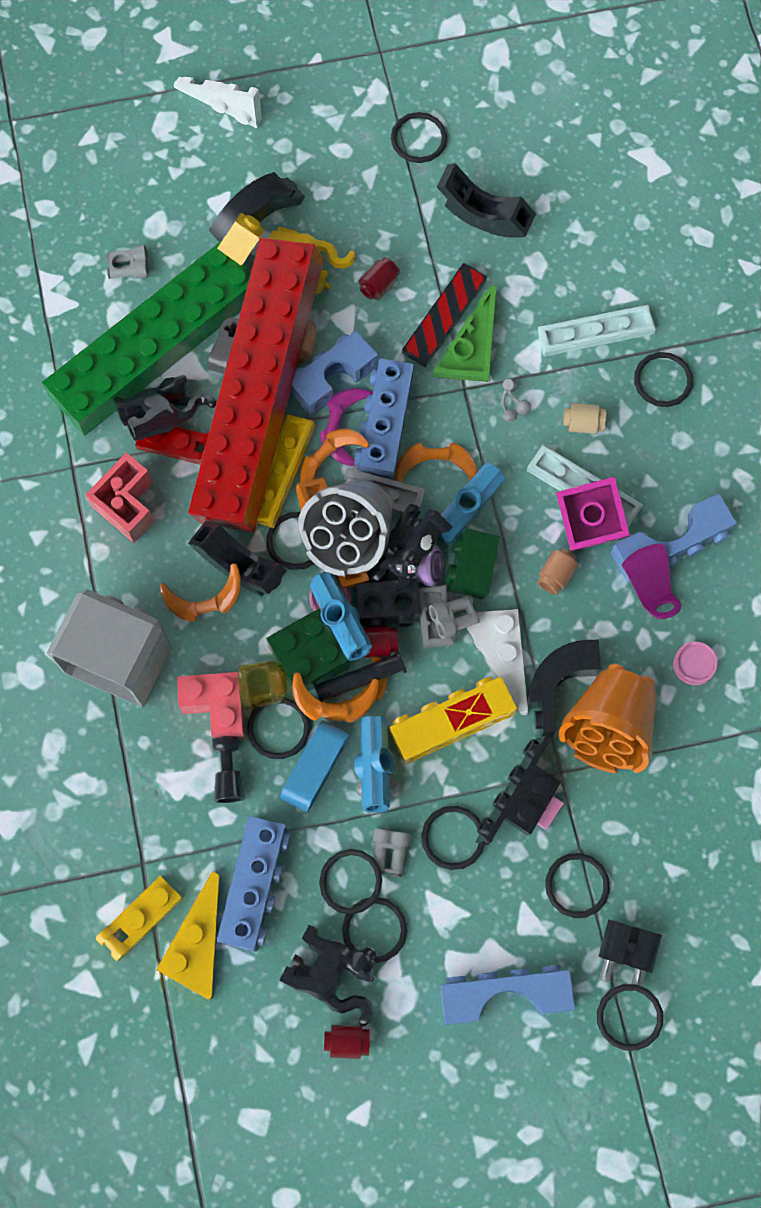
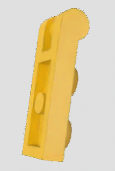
M160 875L109 926L104 928L95 939L101 946L106 945L112 951L111 956L118 962L183 898ZM121 929L129 936L122 943L115 936Z

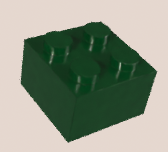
M320 609L311 612L266 638L270 651L291 687L294 674L297 672L300 673L302 682L309 692L314 689L315 684L330 680L350 668V660L346 658L331 627L322 621Z

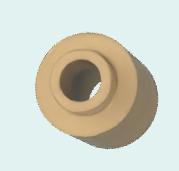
M571 403L570 408H564L563 426H568V432L596 434L597 431L604 432L606 409L599 408V405Z

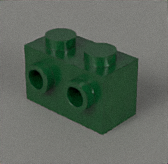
M465 528L459 536L454 537L451 553L455 554L454 564H449L445 578L446 582H450L448 592L464 596L469 595L481 600L489 594L500 536Z

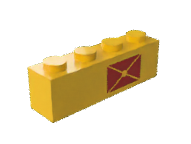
M492 676L486 677L475 684L476 688L466 692L465 689L457 690L448 696L449 700L439 705L437 701L423 706L420 709L421 713L410 717L409 714H405L393 720L394 725L389 727V733L404 765L514 716L517 707L502 677L500 676L494 680Z

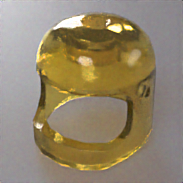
M262 661L239 665L238 688L242 708L245 710L273 705L285 698L287 693L286 675L279 663L275 661Z

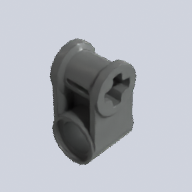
M228 318L221 324L215 345L209 356V370L225 374L239 321L238 318Z

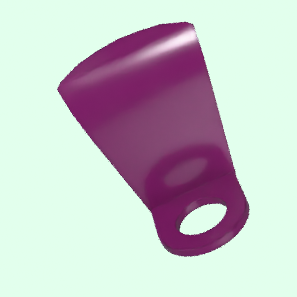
M652 544L638 549L629 555L621 566L627 574L643 608L657 619H667L678 614L681 610V602L671 593L669 560L665 545ZM670 603L674 605L673 609L668 612L657 611V608L662 604Z

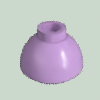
M434 545L428 556L420 561L419 572L415 575V578L420 583L430 587L437 586L444 574V556L437 545Z

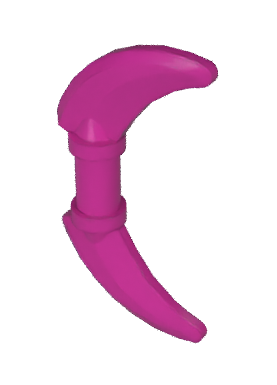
M361 388L346 389L335 394L328 401L327 406L330 409V417L327 427L320 433L322 444L327 439L326 435L329 432L339 429L341 416H343L344 411L353 403L366 399L367 394L373 395V392ZM344 447L337 448L335 452L330 454L336 461L344 465L356 467L354 465L355 459L346 452Z

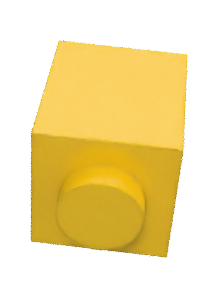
M240 213L217 249L242 265L265 229L261 227L260 222L250 215L245 216L243 213Z

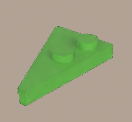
M491 285L490 289L483 294L478 306L472 315H469L459 330L456 339L447 348V352L440 363L435 366L433 377L481 382L489 381L497 286Z

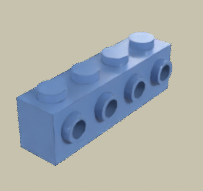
M379 358L378 369L372 368L370 385L374 386L373 395L367 394L365 412H369L367 422L362 421L360 434L365 437L370 446L369 448L362 447V449L357 448L354 465L359 466V471L394 480L412 385L414 364Z
M248 816L217 937L218 943L253 952L257 951L258 945H264L268 927H264L263 923L265 915H271L274 907L275 896L271 895L273 883L279 884L283 865L278 863L281 852H287L291 834L286 833L287 828L285 824Z

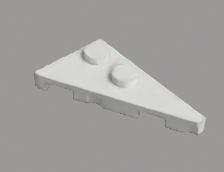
M179 77L174 83V88L210 105L219 113L225 112L235 117L238 122L244 125L249 124L257 128L262 121L259 89L251 87L248 92H243L235 84L228 85L210 80H205L203 85L194 84L195 80L191 77Z
M518 609L478 612L481 619L480 623L466 628L474 639V644L484 655L485 661L495 677H502L519 713L527 715L528 706ZM460 613V617L467 615V613Z

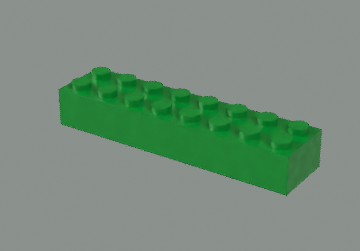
M221 241L42 381L50 399L84 436L117 411L113 398L121 397L122 399H127L142 391L217 331L223 321L234 317L241 311L251 272L243 264L240 265L217 249Z

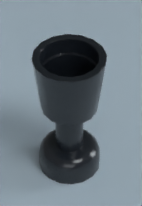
M224 736L212 739V749L214 752L220 753L221 771L215 774L214 802L234 803L245 800L240 772L233 770L232 752L239 749L238 737Z

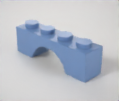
M718 493L691 508L687 515V533L677 540L669 542L657 541L640 531L615 543L610 553L626 582L629 583L630 580L621 565L629 555L638 549L652 544H664L670 568L680 561V557L689 554L690 557L695 556L706 549L705 545L713 541L715 544H719L732 536L731 531L737 523L720 494Z
M561 965L541 967L542 973L532 975L529 974V969L510 971V977L498 978L497 972L478 974L479 981L466 982L465 976L446 978L447 984L440 985L444 1025L477 1022L485 1003L492 996L501 992H515L525 996L534 1004L539 1014L573 1011L575 1006L570 970L561 971Z

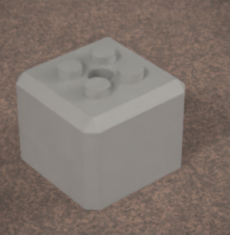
M88 589L77 593L47 651L48 656L63 673L136 706L144 707L172 650L159 620L151 617L152 615L141 608L135 607L132 609L123 605L124 603L111 595L105 597Z

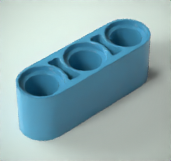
M322 720L280 794V799L308 813L342 753L350 734Z

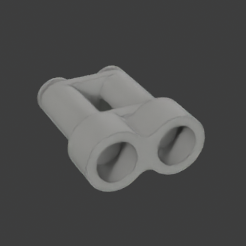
M146 245L134 246L132 250L106 253L107 263L109 264V268H107L108 279L136 276L137 279L149 277ZM130 261L128 266L115 267V263Z
M468 595L447 603L441 601L429 606L430 616L435 622L437 632L442 639L455 635L458 630L480 623V615L472 607L473 600L471 596ZM466 610L467 615L454 618L453 613Z
M374 829L373 841L376 843L373 858L381 869V875H383L382 872L391 873L389 876L402 878L406 847H410L411 834ZM387 849H393L390 869H384Z

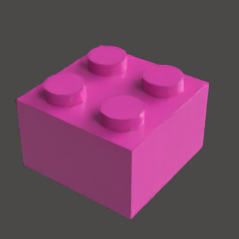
M615 477L556 492L568 543L572 552L630 537Z

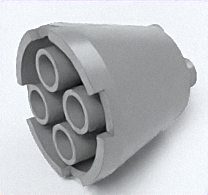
M362 479L330 486L317 492L304 505L298 519V531H300L302 541L307 549V556L321 569L338 576L370 570L381 559L388 545L393 514V500L391 496L386 494L377 484Z

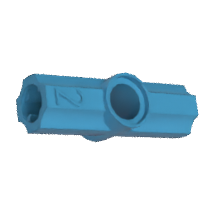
M486 462L470 482L457 492L455 499L441 514L453 526L449 532L442 533L438 538L442 543L450 546L454 537L458 536L469 522L479 515L480 509L506 480V477L497 467ZM465 499H471L476 505L471 509H465L460 505V502Z
M326 572L316 575L311 579L312 582L309 587L321 608L322 621L331 627L348 660L354 661L363 658L370 653L372 644L359 622V611L350 605L334 574Z
M367 716L362 718L360 722L361 754L355 757L354 768L357 776L361 779L362 810L368 813H382L388 811L390 807L389 775L394 772L396 764L393 753L388 749L387 719L382 716Z

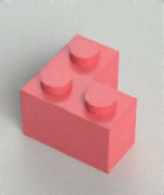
M126 452L85 496L94 510L133 543L154 523L150 511L137 500L153 483L148 470Z
M239 672L177 677L178 706L182 714L210 712L211 735L213 739L234 736L238 737L239 740H245L242 679Z

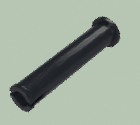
M396 650V654L325 682L315 684L314 688L319 701L324 702L368 685L372 679L381 680L401 671L404 674L407 673L399 650Z

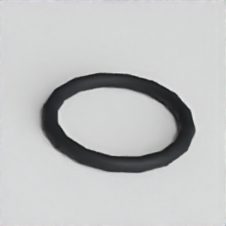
M415 112L403 116L396 122L392 128L391 142L393 149L400 157L409 162L424 163L440 156L446 147L447 133L445 126L438 118L428 113ZM415 118L428 119L435 123L440 129L442 136L438 149L429 156L414 157L403 152L398 146L396 139L397 131L403 123Z
M657 352L646 356L639 362L634 372V384L638 394L646 402L658 407H671L680 404L688 397L693 388V375L689 365L681 357L672 353ZM657 358H668L677 362L684 369L687 376V386L683 394L677 399L670 401H658L650 397L643 390L640 383V373L644 365Z
M289 512L280 516L275 528L270 527L266 536L267 550L271 558L283 567L291 570L306 569L315 563L312 560L298 564L283 561L273 548L272 537L275 529L282 522L290 518H299L301 512Z
M273 697L261 702L252 711L248 720L247 735L251 745L259 754L270 759H285L297 754L305 746L310 735V721L308 716L299 709L295 701L288 698ZM272 704H286L293 707L301 715L304 723L300 742L293 749L284 753H272L263 749L256 741L253 733L254 721L258 713Z
M459 806L442 807L433 812L425 821L421 833L422 847L428 858L437 866L449 870L464 869L476 862L483 852L484 845L478 844L474 854L462 863L451 864L441 861L433 854L429 847L428 832L430 825L437 817L450 812L466 815L474 822L477 829L481 822L469 809Z
M356 849L339 851L330 857L321 870L319 880L321 895L328 906L338 913L349 915L364 912L372 906L380 895L383 882L381 869L375 859L366 852ZM350 855L362 857L368 861L374 869L376 877L375 890L369 900L361 906L353 908L342 907L335 903L327 893L326 887L327 873L332 864L341 857Z
M571 853L557 859L549 868L545 880L546 894L552 906L561 914L572 918H587L597 913L607 902L610 892L609 877L603 865L594 857L583 853ZM581 859L591 863L598 869L603 879V893L601 899L594 907L586 911L574 912L564 908L557 902L552 892V879L555 871L561 864L569 860Z
M378 897L375 901L376 904L385 905L396 914L400 922L401 933L399 941L393 950L385 955L376 956L375 963L386 962L396 956L405 944L408 931L406 919L399 907L388 899ZM369 898L360 900L351 908L361 906L366 901H368ZM346 914L342 926L344 943L352 950H357L350 940L348 930L350 920L354 914Z
M622 984L610 989L602 997L597 1009V1025L602 1036L612 1046L626 1051H637L649 1046L659 1036L663 1026V1010L658 998L649 989L637 984ZM623 991H636L644 994L653 1003L657 1012V1023L653 1033L646 1040L637 1044H624L615 1040L607 1032L604 1025L603 1011L607 1002L615 994Z

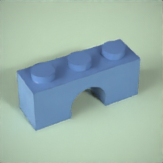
M357 330L350 335L345 334L337 340L335 346L329 351H322L317 354L312 363L306 368L296 370L290 393L311 417L325 407L333 397V389L326 382V379L331 374L337 372L345 373L357 383L372 372V368L378 367V354Z

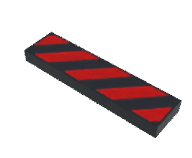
M463 262L402 348V354L426 368L486 283L487 276Z

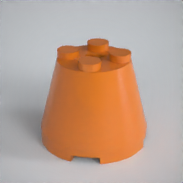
M610 664L607 670L598 674L563 719L559 729L560 741L567 742L575 750L574 757L599 770L615 774L618 769H632L635 773L642 772L647 768L653 752L656 710L655 681L648 676H639L626 671L621 665Z

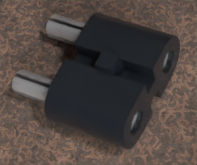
M608 919L598 957L604 959L599 979L603 982L605 979L606 983L610 982L616 962L635 968L631 984L642 986L646 972L653 973L662 935Z

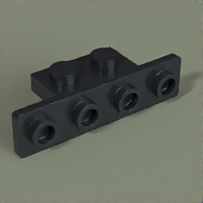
M542 736L536 739L533 738L527 743L523 750L524 759L520 765L517 764L508 776L510 783L505 791L502 790L493 801L492 806L495 807L490 817L484 818L477 829L479 836L475 841L479 845H489L504 820L524 834H532L561 783L557 778L536 765L550 742V738Z

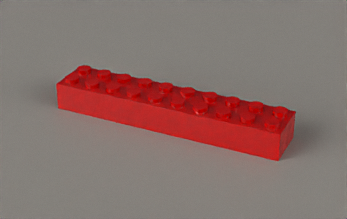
M260 238L188 514L201 524L205 521L220 524L224 528L255 533L324 258L315 244Z

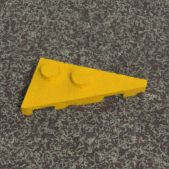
M214 871L208 877L156 969L208 1000H211L213 997V973L215 968L218 921L217 908L220 889V875Z

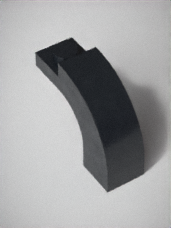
M456 163L447 164L437 185L438 190L448 199L445 207L465 223L493 235L510 238L526 237L536 216L534 210L521 196L499 197L483 191L469 179Z
M275 172L266 174L241 189L220 211L209 231L219 242H222L240 213H243L245 216L250 215L261 223L267 216L279 209L301 205L305 195L298 189L297 184L288 177L280 178Z
M205 521L188 542L197 553L227 577L230 576L231 564H237L241 576V586L261 597L265 593L270 594L271 591L275 590L287 572L280 563L264 559L245 548L217 523Z
M599 639L580 640L565 644L550 653L537 668L528 689L527 706L528 708H539V711H534L535 729H540V737H553L556 732L555 689L567 679L597 676L600 672Z

